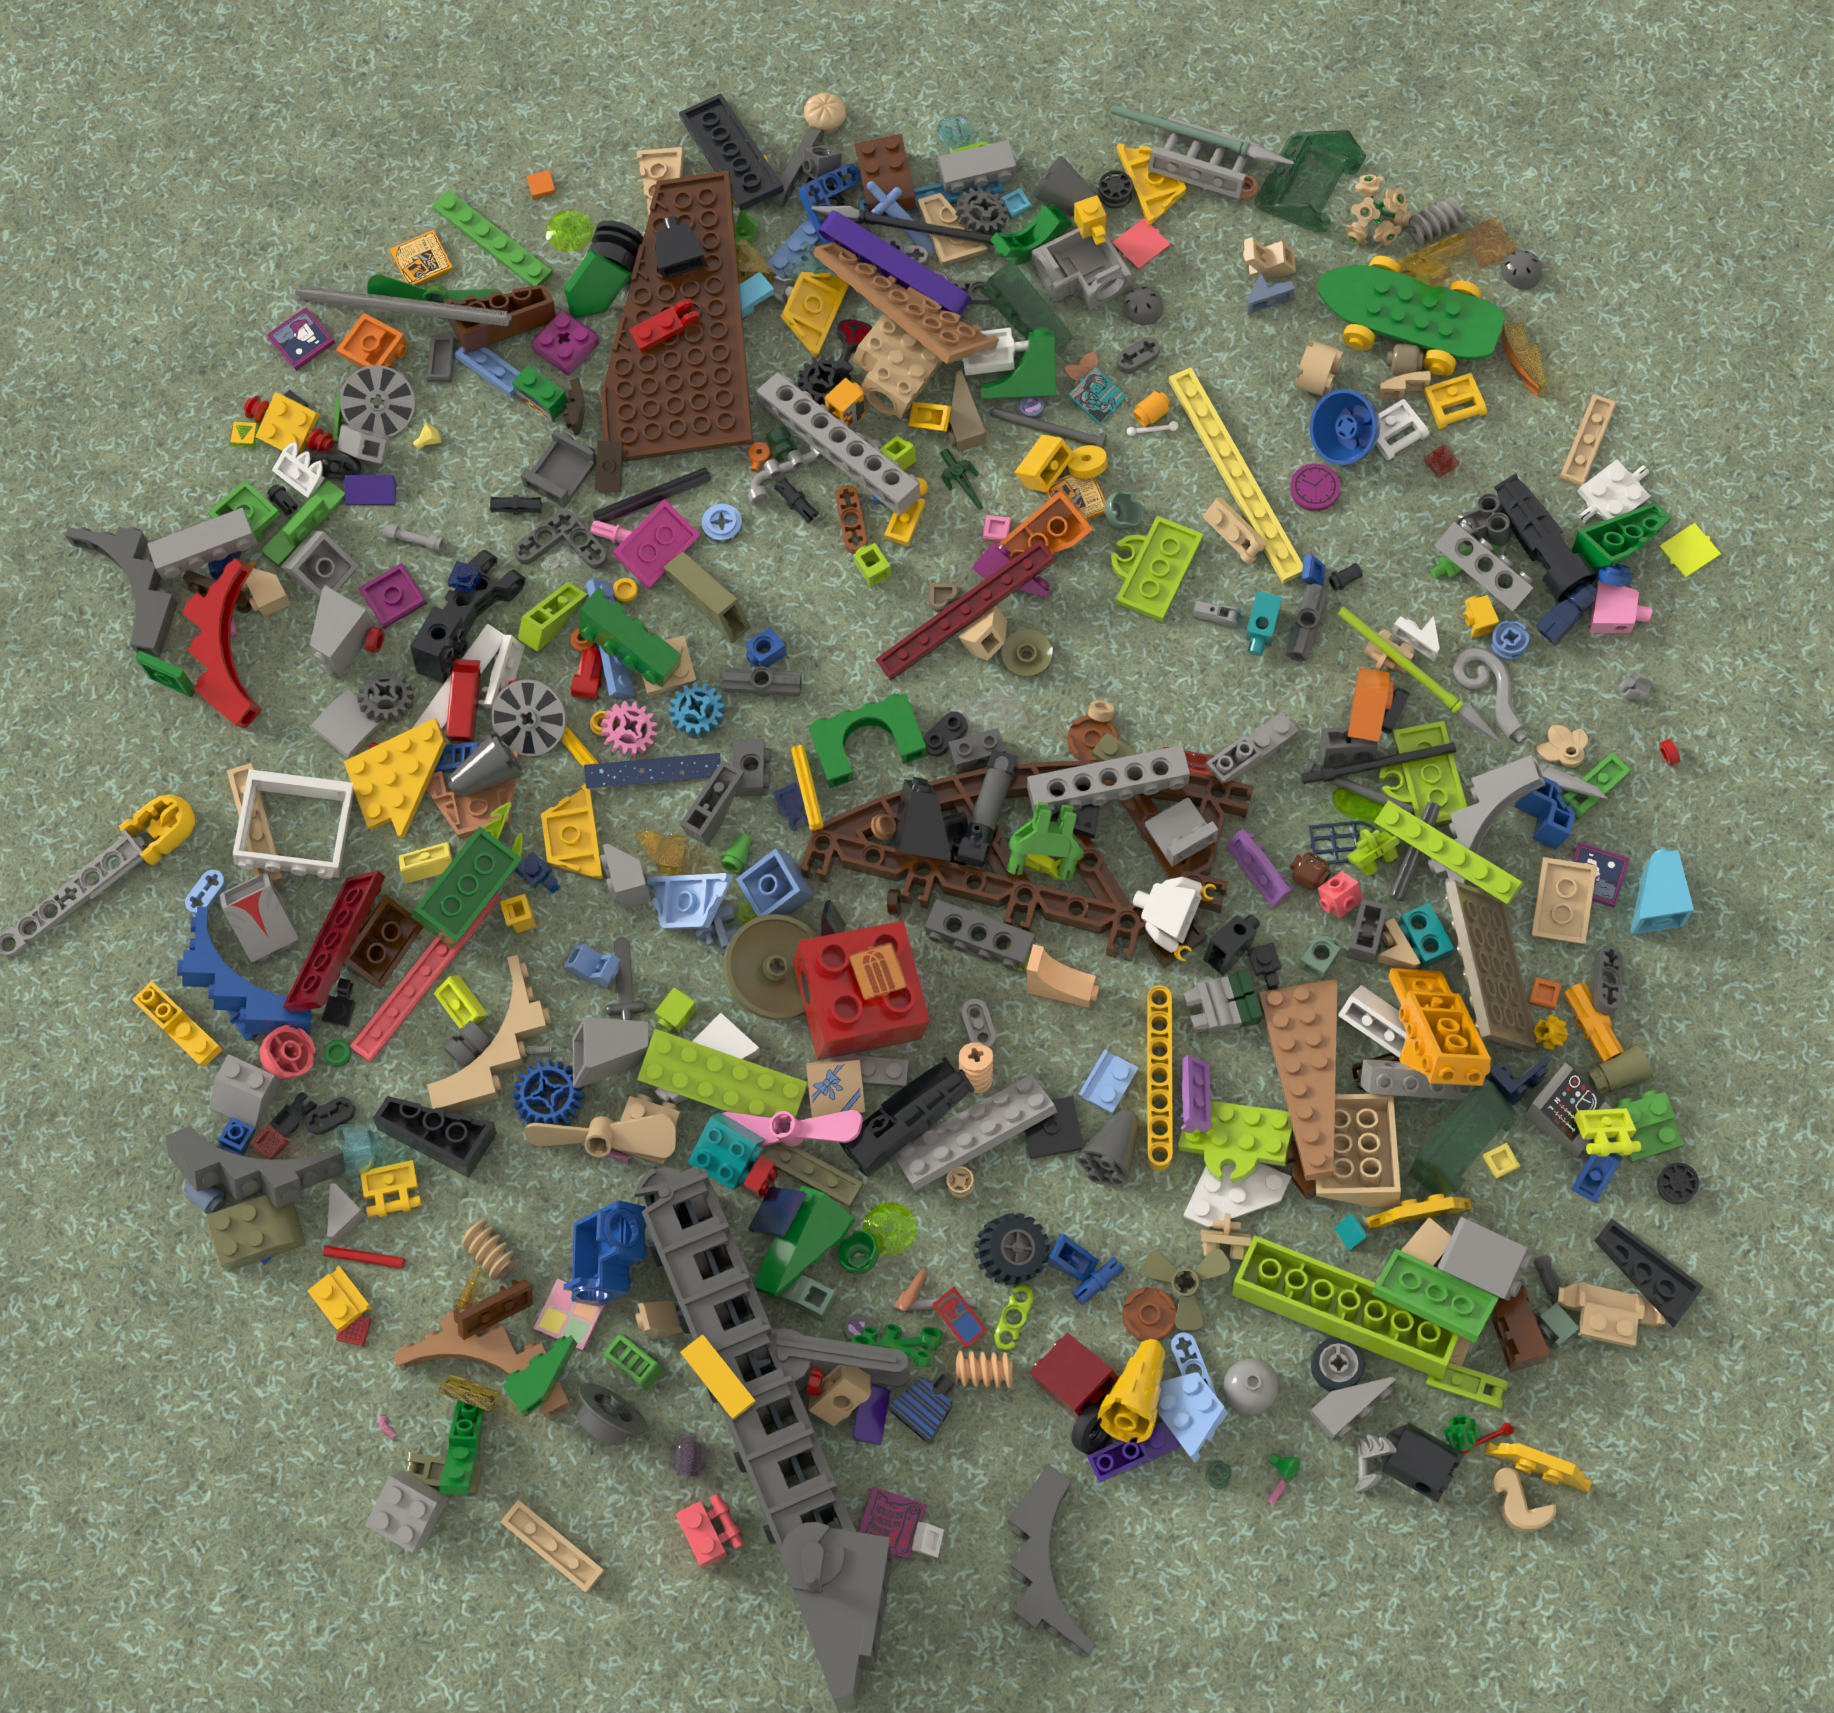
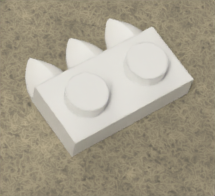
M293 442L284 448L272 471L304 496L311 498L325 478L322 476V461H317L309 466L310 453L307 451L297 457L298 445L297 442Z

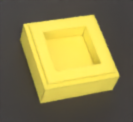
M1508 1143L1482 1155L1495 1179L1520 1168V1164Z

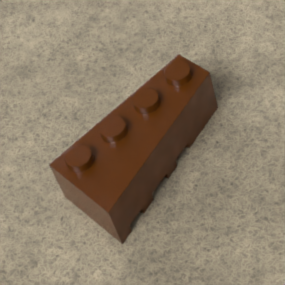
M544 284L513 289L512 293L507 294L498 291L490 293L488 297L475 298V295L465 297L463 301L453 302V299L444 300V303L451 305L507 311L512 317L508 326L447 318L465 353L546 325L556 316L554 301Z

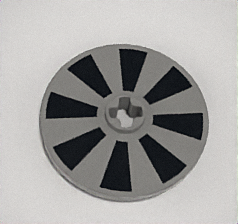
M371 365L355 371L346 380L340 394V408L343 418L349 426L392 437L404 430L411 421L415 409V398L409 382L402 374L386 366ZM376 396L381 397V401L385 402L384 405L379 406V409L374 408V404L370 403V400H375Z
M525 679L509 684L497 695L492 707L491 720L494 731L498 732L504 739L501 743L506 747L509 746L512 752L517 750V753L522 756H538L552 750L561 741L566 730L567 714L562 699L554 689L543 682ZM531 712L534 722L526 723L527 717L524 714Z

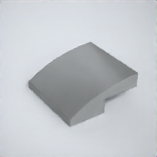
M349 689L335 699L311 725V729L347 758L360 750L366 744L367 738L385 723L384 719L375 723L374 716L367 719L365 711L361 712L357 696Z

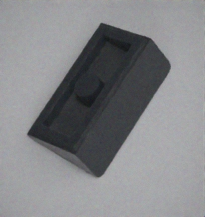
M827 900L821 917V936L845 932L846 924L832 901Z

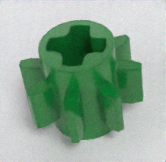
M1467 1415L1452 1417L1449 1420L1450 1427L1444 1428L1446 1440L1458 1450L1473 1448L1476 1444L1475 1438L1481 1437L1479 1425L1476 1424L1474 1418L1470 1419Z

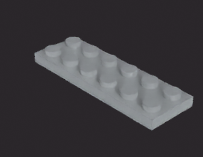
M1030 1074L925 1132L913 1143L909 1142L895 1153L893 1158L916 1191L1055 1114L1057 1110L1037 1080Z

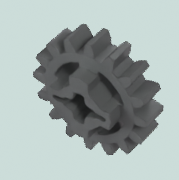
M978 186L976 191L973 188H969L968 192H963L956 204L957 210L955 215L961 216L958 222L959 224H966L965 230L971 228L973 232L984 234L989 232L991 235H995L996 231L1000 232L1008 219L1006 215L1008 208L1003 207L1005 200H998V193L990 194V188L986 192L982 191L981 186Z
M383 670L381 676H378L375 672L372 673V680L364 678L365 686L359 685L360 694L357 695L358 703H360L361 712L365 711L367 719L374 716L375 723L384 719L385 723L389 724L390 718L398 722V715L407 716L406 708L412 709L414 694L411 683H406L404 675L397 678L396 671H393L391 675H387L386 670ZM400 692H402V694H403L401 700H399V695H400L399 693H400ZM370 694L373 695V697L371 698V699H372L371 702H369V696H370Z

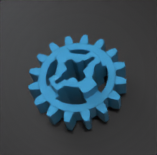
M694 682L691 689L684 685L683 693L675 692L677 700H670V704L673 707L669 709V714L672 716V724L677 725L679 733L686 730L687 737H690L694 732L700 738L701 732L704 731L708 736L711 735L710 728L713 727L718 730L717 721H724L722 712H725V706L721 704L723 702L722 696L717 695L715 688L708 691L706 683L701 688H698L697 683ZM693 704H695V706L698 707L701 716L698 712H696V710H694ZM713 712L711 717L707 719L709 713Z

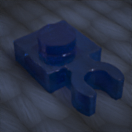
M795 782L773 792L782 816L790 815L789 827L792 831H798L796 822L799 819L803 820L805 826H809L807 815L802 813V809H805L799 783Z

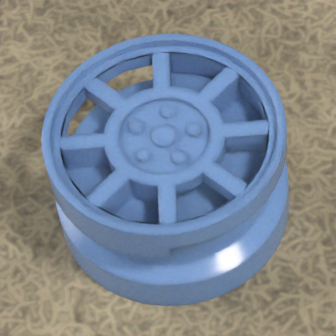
M1503 621L1494 629L1490 642L1491 649L1501 659H1518L1527 648L1529 634L1522 623L1518 621Z

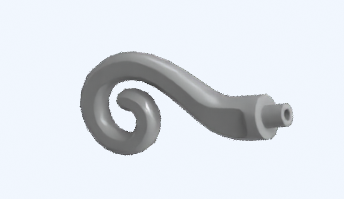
M1465 649L1456 657L1453 663V674L1456 681L1468 690L1483 688L1490 679L1487 668L1480 665L1477 668L1478 677L1470 678L1465 673V667L1474 661L1487 665L1494 673L1497 681L1495 713L1498 725L1508 739L1514 737L1519 743L1524 742L1527 739L1526 734L1522 731L1525 725L1512 709L1511 680L1505 664L1497 655L1486 649Z

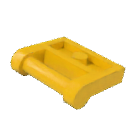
M1472 373L1424 388V395L1439 430L1446 428L1448 424L1476 415L1478 417L1487 415L1485 402ZM1469 401L1474 403V406L1444 415V409Z

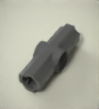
M1312 584L1306 586L1286 656L1292 660L1299 662L1308 661L1328 594V590L1321 585ZM1309 620L1313 624L1309 626L1304 625L1302 621Z
M762 666L754 670L725 668L723 673L724 692L755 693L760 697H767L771 694L800 696L802 673L771 671L767 667ZM761 679L768 680V682L764 685L757 684V682Z

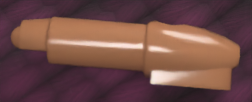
M920 1270L915 1275L907 1291L901 1293L896 1302L895 1309L903 1313L911 1307L927 1276L925 1270Z

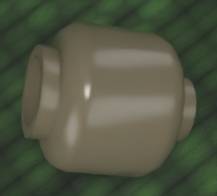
M1396 344L1393 352L1388 351L1386 366L1391 367V373L1394 376L1421 372L1424 352H1420L1419 347L1416 345Z

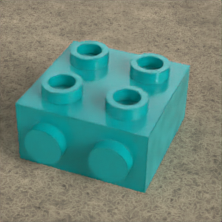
M719 1112L709 1118L690 1156L688 1164L693 1167L697 1166L699 1170L705 1168L709 1177L729 1189L735 1190L744 1184L753 1163L757 1161L759 1155L762 1156L764 1149L761 1147L765 1139Z

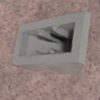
M330 1184L327 1237L332 1242H339L366 1215L336 1184Z

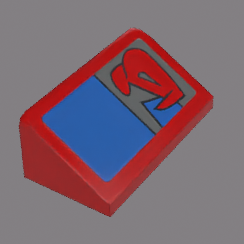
M955 1287L932 1303L933 1307L965 1349L988 1331Z

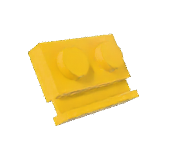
M338 1266L336 1267L337 1270L332 1274L326 1275L307 1291L340 1333L357 1318L362 1317L361 1314L366 1310L372 1309V1307L342 1268Z

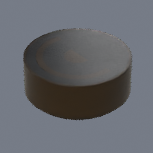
M890 889L888 891L887 911L889 915H900L902 896L900 889Z

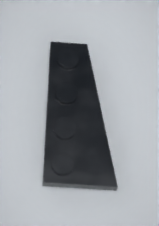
M1612 1218L1595 1239L1597 1245L1673 1328L1704 1287Z

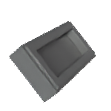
M431 335L426 375L427 382H452L456 347L455 336Z

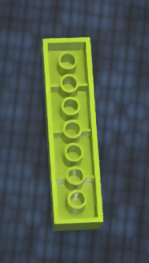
M1254 1235L1234 1280L1232 1296L1442 1380L1460 1337L1443 1327L1373 1295L1372 1291L1376 1284L1375 1282Z

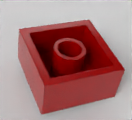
M759 1155L743 1184L747 1193L759 1199L767 1196L770 1190L769 1184L771 1181L774 1182L778 1176L775 1162Z

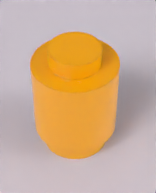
M1154 391L1136 405V409L1132 411L1133 416L1143 427H1146L1148 424L1152 425L1170 411L1168 406L1170 401L1163 392L1158 393Z

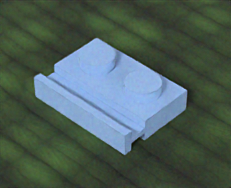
M1104 1049L1079 1092L1078 1097L1113 1115L1139 1068L1116 1055L1110 1054Z

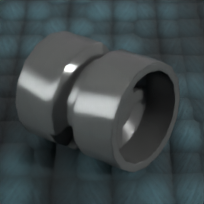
M471 1020L459 1030V1037L453 1036L443 1045L447 1053L463 1069L477 1059V1055H481L492 1042Z

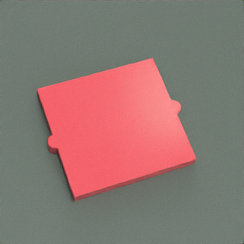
M1145 218L1112 242L1123 254V258L1128 259L1138 270L1171 245L1160 234L1159 229H1155L1152 225L1148 226Z

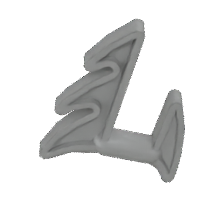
M1370 1434L1367 1435V1439L1355 1437L1354 1440L1359 1454V1480L1354 1488L1355 1492H1364L1375 1486L1382 1479L1381 1474L1369 1475V1460L1396 1453L1395 1446L1386 1437H1379L1378 1439Z

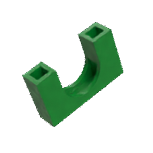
M906 693L890 695L884 701L878 703H866L860 709L854 711H842L836 717L830 719H818L808 726L810 737L829 789L854 781L844 747L848 737L861 727L876 726L886 730L895 742L902 764L927 756L926 745Z

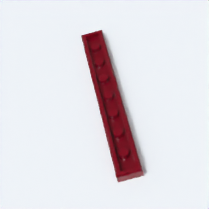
M1040 539L875 660L891 681L1057 561Z

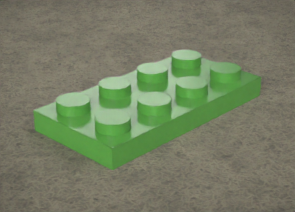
M1398 1249L1394 1250L1372 1291L1373 1295L1474 1343L1479 1339L1499 1299L1498 1296Z

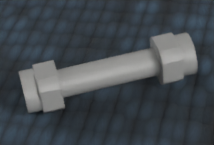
M388 523L383 529V538L389 541L396 542L399 539L426 546L428 551L439 553L444 545V538L438 535L430 534L428 537L401 530L399 525Z

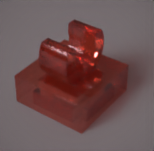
M1445 444L1424 457V462L1438 479L1458 467L1460 463Z
M267 1124L249 1144L266 1159L274 1160L290 1142L270 1124Z

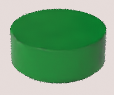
M333 1040L324 1049L326 1061L334 1067L344 1066L351 1059V1048L343 1040Z

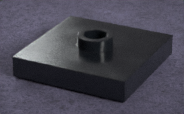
M1073 1096L1051 1100L1057 1112L1025 1130L1030 1159L1079 1151L1083 1148Z

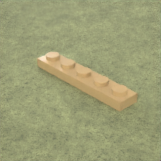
M252 763L227 770L239 818L249 769L255 770ZM257 790L247 839L248 852L278 855L261 791ZM253 868L255 877L266 872L264 868ZM281 870L277 873L267 871L273 884L285 881Z

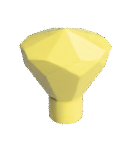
M426 423L420 437L413 443L420 450L425 445L439 444L442 441L438 430L429 423Z

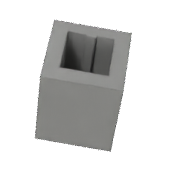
M342 424L337 449L356 458L382 464L387 458L391 436Z

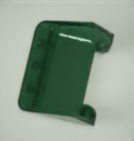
M1348 130L1298 132L1290 136L1279 155L1293 161L1294 164L1274 163L1255 198V206L1263 212L1313 232H1326L1330 226L1331 219L1328 214L1321 212L1342 173L1347 172L1350 175L1357 173L1366 158L1365 153Z

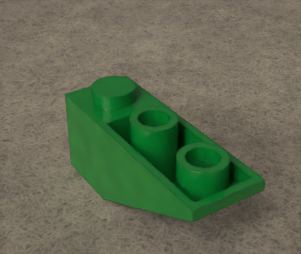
M572 1335L568 1338L566 1336L559 1338L552 1344L550 1351L546 1354L540 1353L529 1361L530 1365L522 1371L516 1370L506 1378L507 1382L502 1386L525 1417L549 1400L578 1344Z

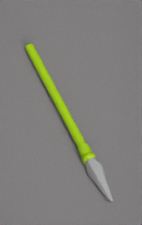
M1345 606L1337 613L1340 617L1441 699L1449 709L1452 708V713L1457 714L1464 724L1500 742V739L1475 709L1464 705L1462 700L1458 701L1456 696L1442 688Z

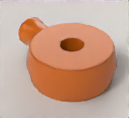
M764 442L753 443L748 450V457L753 463L751 471L755 469L758 472L760 465L765 464L771 458V449Z

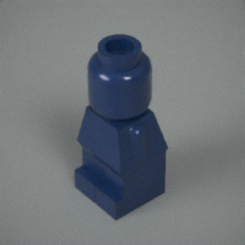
M1588 582L1584 585H1578L1568 595V601H1561L1558 605L1551 608L1546 616L1536 625L1537 631L1556 646L1580 619V612L1586 611L1596 600L1595 595L1598 591Z

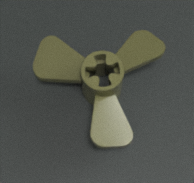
M1213 1249L1195 1270L1189 1268L1178 1270L1159 1252L1152 1251L1148 1254L1142 1271L1148 1278L1171 1282L1173 1290L1181 1295L1175 1318L1176 1327L1180 1330H1199L1204 1325V1319L1195 1295L1201 1291L1202 1281L1228 1273L1231 1263L1221 1249ZM1187 1273V1277L1193 1278L1196 1282L1193 1283L1194 1287L1191 1289L1185 1288L1183 1290L1180 1285L1184 1283L1182 1277Z

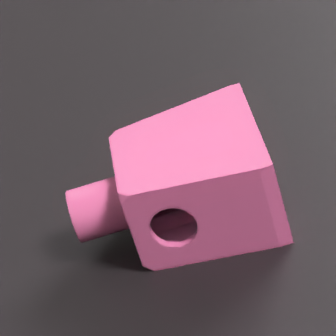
M1598 580L1595 587L1598 593L1595 595L1596 600L1592 606L1589 632L1631 633L1635 620L1650 622L1652 607L1638 605L1639 592L1625 586H1612Z

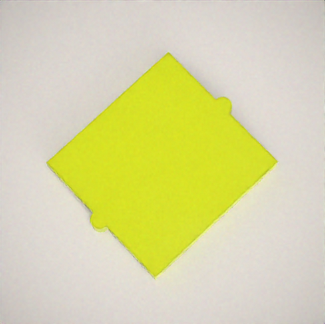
M1695 523L1659 545L1660 549L1670 559V564H1674L1685 578L1721 555L1710 541V536H1706Z

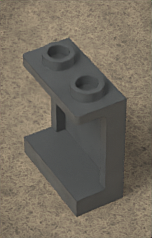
M554 430L551 433L553 438L551 444L533 469L525 468L520 476L525 487L565 508L596 466L597 458L595 450L588 444L583 443L581 445L565 432L561 434Z

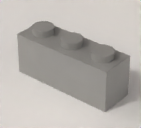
M1009 140L938 156V169L945 193H958L965 188L973 186L983 187L994 181L1005 182L1015 177L1016 164Z

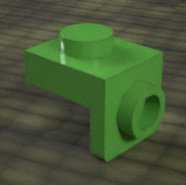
M745 211L739 213L737 222L734 223L737 250L753 243L759 228V224Z

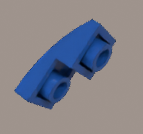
M231 1117L218 1138L220 1143L218 1148L244 1156L256 1129Z

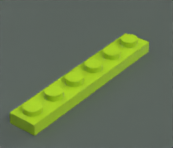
M1389 800L1374 821L1376 825L1397 836V838L1508 906L1523 885L1522 881Z

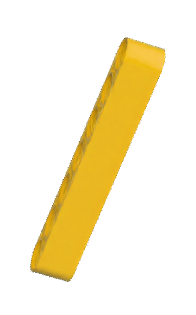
M1158 985L1150 989L1147 997V1161L1151 1169L1160 1172L1169 1168L1173 1154L1172 996L1168 988ZM1160 996L1166 1000V1003L1156 1005L1152 999ZM1156 1022H1162L1165 1024L1166 1029L1157 1031L1152 1025ZM1155 1048H1163L1166 1051V1055L1157 1057L1152 1051ZM1160 1073L1167 1080L1163 1083H1157L1152 1077ZM1160 1099L1165 1101L1167 1106L1163 1109H1157L1152 1103ZM1155 1126H1163L1167 1132L1159 1136L1152 1129ZM1156 1152H1163L1167 1159L1164 1162H1157L1152 1156Z

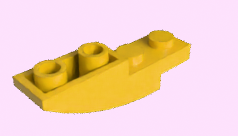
M152 981L132 999L202 1068L206 1067L223 1050Z

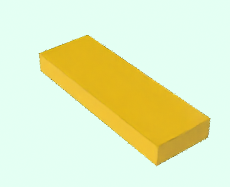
M703 1334L680 1352L732 1420H735L756 1403L755 1399Z

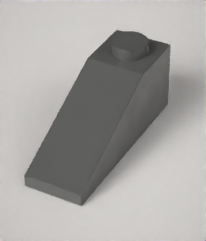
M724 760L721 761L680 823L687 835L706 846L709 845L725 819L745 774L744 771Z

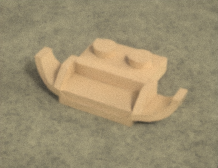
M1585 1282L1574 1283L1566 1287H1559L1557 1304L1563 1308L1581 1312L1578 1333L1580 1337L1632 1348L1636 1346L1638 1324L1647 1326H1661L1665 1324L1666 1319L1658 1310L1638 1294H1629L1585 1284Z

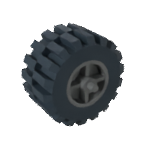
M1014 1213L1006 1214L987 1222L983 1226L985 1229L980 1230L977 1235L980 1240L975 1241L974 1247L979 1248V1252L974 1253L975 1259L980 1258L981 1264L978 1267L980 1270L985 1269L987 1271L985 1276L988 1279L994 1277V1282L997 1284L1013 1285L1031 1280L1036 1277L1037 1273L1042 1272L1044 1269L1042 1264L1047 1263L1049 1259L1045 1252L1050 1251V1245H1045V1240L1048 1239L1047 1233L1042 1235L1041 1230L1043 1227L1040 1223L1034 1225L1035 1219L1031 1216L1025 1218V1214L1022 1213L1015 1215Z

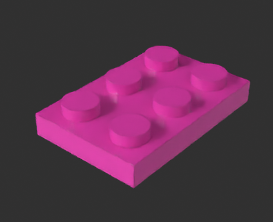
M664 499L626 537L612 554L648 589L665 572L664 566L682 551L684 552L700 534Z

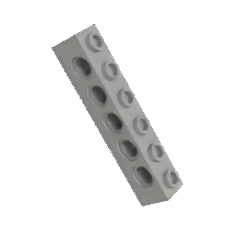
M1181 745L1027 777V789L1033 813L1035 812L1037 802H1045L1049 805L1048 810H1051L1052 814H1054L1056 811L1061 810L1062 804L1071 805L1073 810H1077L1083 805H1102L1112 799L1127 800L1134 795L1142 793L1152 795L1161 789H1180L1189 783L1190 772L1184 749ZM1162 769L1166 771V774L1157 775L1154 771ZM1136 774L1140 776L1141 779L1133 781L1129 779L1128 776ZM1109 779L1114 781L1115 784L1106 786L1102 782ZM1079 785H1086L1090 789L1087 791H1080L1076 787ZM1054 790H1060L1064 794L1062 796L1056 797L1053 796L1051 792Z

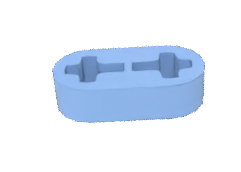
M209 870L201 876L185 899L186 908L191 914L197 916V906L195 907L192 903L195 899L198 901L201 899L204 903L202 907H208V911L220 896L219 894L226 887V879L222 873L217 870ZM210 878L213 880L217 878L219 884L210 887L208 880Z

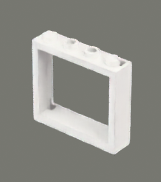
M249 769L233 850L234 864L243 869L257 867L264 868L266 871L273 873L280 872L281 870L289 871L298 876L312 874L322 879L339 878L354 796L353 783ZM257 790L343 801L333 862L245 851Z

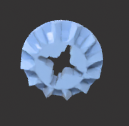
M714 505L703 515L702 528L705 535H708L713 541L716 539L724 542L726 539H733L740 532L742 524L741 515L731 505ZM721 515H723L725 522H729L725 524L723 530H721L719 525L715 524L719 523Z

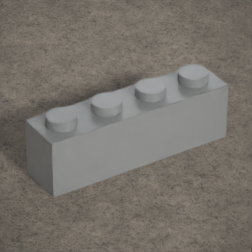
M243 508L150 542L147 545L155 568L164 580L166 578H175L180 573L190 569L201 568L204 564L211 561L222 560L237 551H246L251 546L258 544L247 514Z

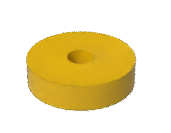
M1087 445L1073 450L1074 456L1067 464L1068 471L1072 476L1088 479L1103 473L1107 468L1108 461L1106 452L1101 447Z

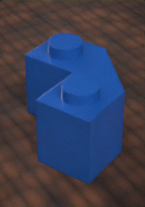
M1543 776L1546 785L1518 799L1514 807L1537 818L1532 839L1556 850L1571 835L1576 814L1571 805L1567 806L1560 795L1562 790L1558 783Z

